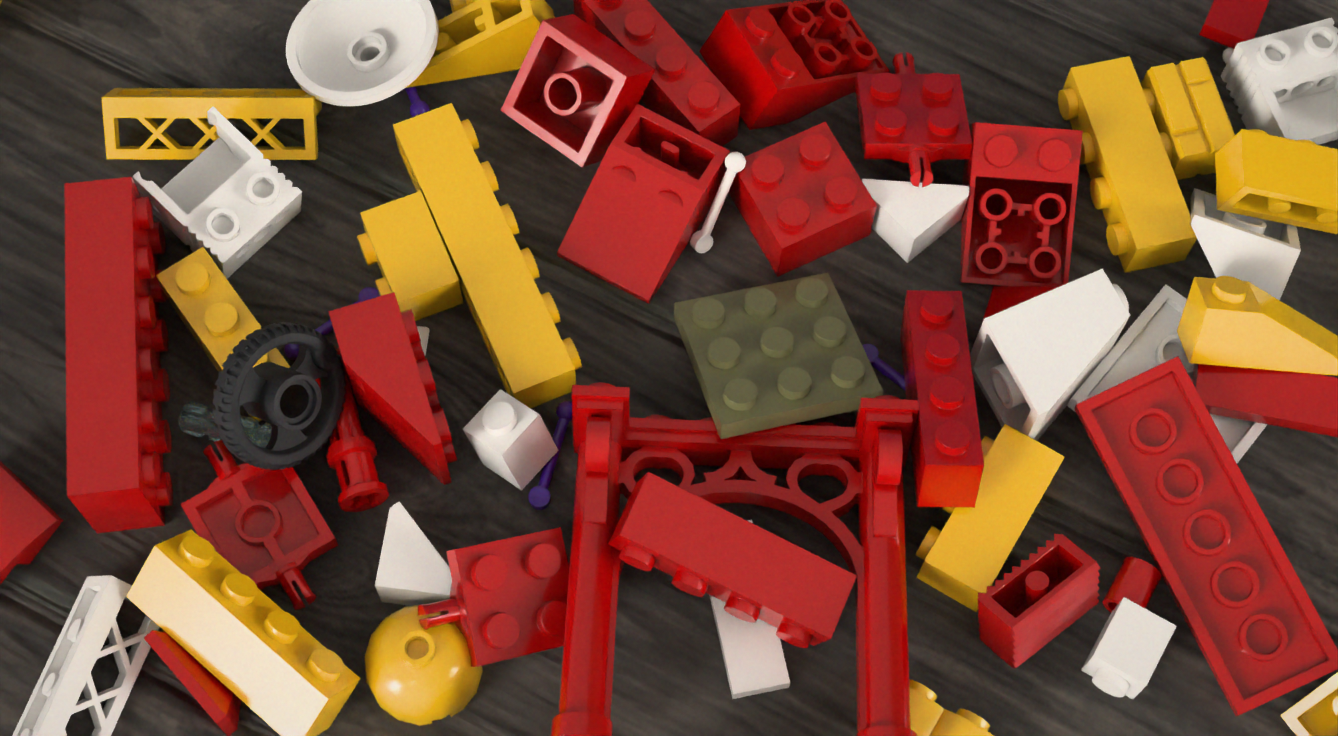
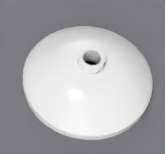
M310 0L296 16L289 30L286 41L287 64L298 85L307 94L314 96L319 101L337 106L372 104L400 92L424 71L437 46L439 34L437 16L429 0Z

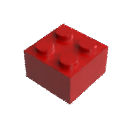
M574 14L542 20L500 111L579 166L585 167L602 161L610 143L635 106L639 104L656 69Z
M826 121L745 156V167L742 171L736 173L729 190V195L777 277L869 236L877 208L876 203Z

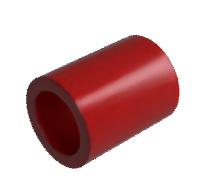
M1126 557L1102 602L1104 607L1109 612H1112L1123 597L1146 609L1162 577L1160 571L1142 559Z

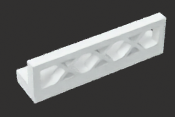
M112 575L87 576L12 736H67L65 727L71 714L86 708L89 709L95 727L91 736H111L151 648L144 637L152 630L158 631L160 628L146 615L138 633L122 639L116 616L124 599L130 601L126 596L132 585ZM108 636L110 644L103 647ZM130 645H132V647H131V649H130V651H129V653H128V655H127V652H126V649H125V648L128 647V646H130ZM113 653L119 675L113 687L97 693L91 671L98 658ZM83 690L85 699L78 701ZM107 700L102 710L100 702Z

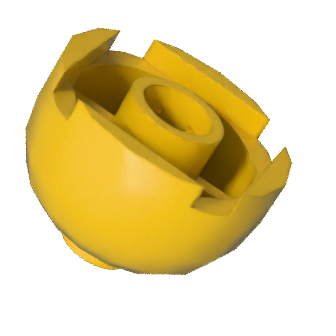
M419 605L403 607L385 617L371 634L364 660L366 681L379 706L399 721L420 726L432 724V721L441 720L448 715L452 717L461 712L477 693L483 670L482 666L471 667L466 638L457 628L455 622L424 630L419 623V619L440 615V612L418 616Z

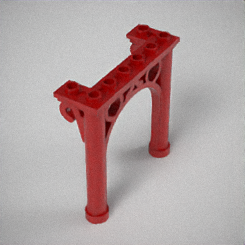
M602 382L590 385H572L574 453H578L559 714L552 719L551 736H612L611 707L618 587L624 561L619 558L621 551L608 545L619 521L620 494H624L628 500L636 484L634 477L639 471L652 467L672 469L682 479L678 487L713 504L744 503L783 511L810 524L831 541L844 558L850 572L857 575L854 582L857 674L856 736H917L911 730L903 467L906 464L919 411V401L900 399L892 395H881L875 398L861 397L855 427H840L829 422H819L813 425L790 424L720 439L712 417L701 420L671 419L664 415H650L645 418L630 417V387H615L612 384ZM693 465L723 466L714 472L704 473L703 482L694 484L695 472ZM759 468L788 469L785 488L776 485L777 476L766 474ZM807 475H829L840 480L845 487V491L840 496L819 504L802 492L798 482ZM854 504H859V542L839 519V517L848 513Z

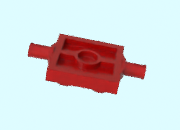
M900 52L892 60L895 74L885 72L857 74L855 93L864 159H891L908 163L912 185L919 187L921 177L922 187H926L933 181L930 163L943 159H970L972 138L960 74H916L913 55L906 52L904 62L903 52Z
M223 440L214 442L223 458V461H220L211 444H209L203 453L208 458L218 477L214 479L206 490L180 504L197 535L209 541L215 548V551L240 573L251 578L260 590L280 583L293 604V608L299 610L305 608L295 590L296 587H299L308 605H310L316 599V595L312 592L301 570L310 561L338 546V543L293 467L271 470L259 468L248 463L238 465L231 452L223 443Z
M561 527L446 551L452 577L450 599L425 605L420 604L418 606V616L440 612V615L419 619V623L424 630L455 622L457 628L466 638L471 667H479L564 646L570 564L567 560Z

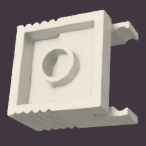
M1332 17L1237 43L1221 74V78L1227 83L1226 88L1231 91L1230 96L1235 99L1234 105L1239 106L1237 111L1243 114L1241 119L1247 130L1259 129L1273 136L1292 140H1310L1315 142L1316 145L1338 139V28L1333 26L1334 21Z
M212 106L207 111V118L209 124L216 126L217 135L219 136L216 141L161 189L152 180H143L139 171L132 178L138 191L144 197H149L153 214L185 245H190V249L193 252L204 247L226 279H228L301 212L302 191L298 187H292V182L285 180V175L278 173V168L271 166L269 159H263V154Z

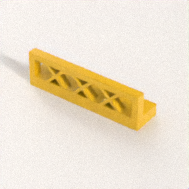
M114 88L101 97L107 159L194 160L209 147L203 145L210 138L213 141L219 138L216 126L212 127L203 119L207 118V111L212 106L227 120L229 118L243 119L258 133L251 141L254 146L262 138L270 145L255 146L263 154V159L316 160L318 158L316 116L322 110V101L307 94L303 89ZM118 118H136L153 134L142 146H120ZM151 118H167V120L159 126ZM176 118H189L205 135L195 146H181L165 130ZM257 119L272 120L264 127ZM280 119H303L305 147H285L269 131ZM158 138V139H159L161 142H163L166 146H151V145H152V144L155 142V140Z

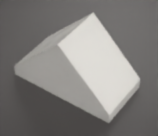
M862 179L863 184L877 205L872 229L907 263L961 220L969 196V186L931 183L926 187H922V183H919V187H915L911 182Z
M397 502L389 509L375 587L381 602L413 606L450 599L452 583L450 567L403 505Z

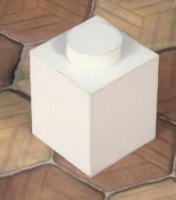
M501 389L463 428L483 465L521 491L558 452V448L540 414Z
M1123 597L1111 612L1081 671L1092 676V682L1102 691L1115 697H1124L1126 695L1134 699L1147 686L1177 626Z

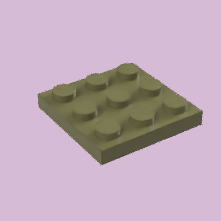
M829 273L674 303V320L720 439L856 411L859 409L861 397L875 398L883 395V389Z

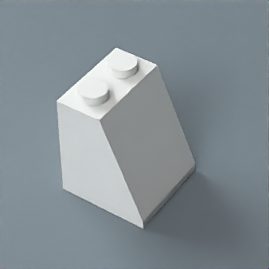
M1103 268L984 318L970 353L972 374L1002 427L1004 424H1007L1037 441L1113 348L1130 317L1129 304L1123 290L1117 284L1110 282Z

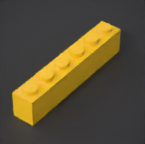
M450 103L393 124L398 151L416 191L422 192L459 279L461 292L507 394L529 408H533L571 393L572 385H576L575 370L582 368L579 354L572 339L568 337L562 340L555 324L561 322L556 304L549 292L544 294L539 292L534 279L540 277L535 259L528 247L519 249L513 236L519 233L515 216L509 204L500 206L493 193L499 190L498 182L489 161L480 163L474 152L475 149L479 148V142L470 120L460 121L453 104Z

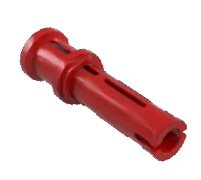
M338 348V349H336L337 352H338L337 354L340 355V357H341V362H342L343 365H344V362H343V359H342V356H341L340 349ZM346 374L345 380L347 385L344 387L347 389L345 394L346 400L342 405L344 409L340 413V420H337L336 429H333V434L329 437L331 446L328 449L326 458L329 467L336 470L342 491L338 496L341 510L345 512H360L381 505L388 499L389 492L387 485L379 481L373 460L377 455L376 446L369 437L364 435L351 385ZM318 378L315 381L318 383L321 390V379Z

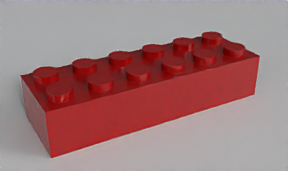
M132 177L65 183L67 497L96 533L165 526V506L173 504V486L169 472H164L163 454L171 452L172 440L169 423L167 420H162V402H167L170 399V384L166 369H161L160 352L168 351L169 341L166 322L164 319H159V302H166L167 297L156 277L157 274L163 271L158 270L157 254L165 253L164 229L161 222H154L151 201L148 196L141 197Z

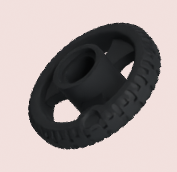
M289 322L263 326L261 329L248 334L246 340L242 339L232 349L233 354H229L226 362L223 363L224 369L219 371V377L215 383L218 386L217 389H214L213 404L215 405L213 408L214 422L217 423L216 429L223 443L237 458L263 469H285L301 464V461L308 460L309 457L315 455L316 450L319 451L323 444L327 443L328 436H332V431L334 428L336 429L337 420H340V413L344 409L342 405L346 400L345 394L347 389L344 388L347 385L345 380L346 374L343 371L344 365L341 362L340 355L337 354L336 348L318 331L304 325ZM285 344L299 345L298 356L290 368L271 362L261 363L253 368L255 363L270 350ZM318 378L321 379V390L318 383L315 381ZM243 405L250 415L271 423V437L265 448L254 444L246 435L241 423L239 406Z

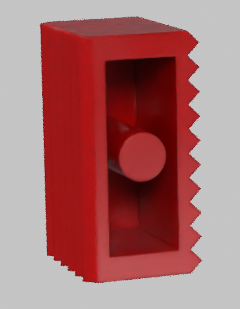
M1054 534V541L1046 540V547H1038V554L1029 553V560H1021V567L1012 566V573H1004V580H995V586H987L986 593H978L979 639L1011 668H1017L1099 603L1097 597L1100 595L1097 591L1100 588L1097 584L1100 583L1098 570L1101 568L1097 561L1063 534Z

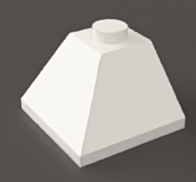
M1194 188L1191 195L1190 225L1216 278L1219 276H1231L1241 281H1248L1280 300L1301 251L1297 227L1217 210L1216 195Z

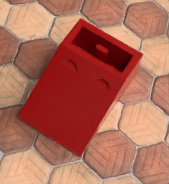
M801 0L728 9L724 12L699 51L713 74L741 104L740 116L749 130L790 123L855 92L857 74L890 73V70L879 56L876 47L866 37L852 16L850 9L842 0Z
M637 104L610 143L557 251V256L650 304L689 243L692 235L710 210L726 172L725 158L730 153V150Z
M979 122L969 124L972 149L970 159H964L963 186H969V196L962 215L960 282L1037 287H1060L1067 284L1069 281L1083 131Z
M393 292L328 311L358 405L443 485L452 483L447 464L457 461L443 408L440 407L427 358L424 356L412 310L400 312L395 293Z

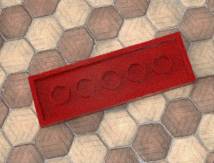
M1179 356L1076 404L1074 409L1235 716L1246 713L1338 670V649Z

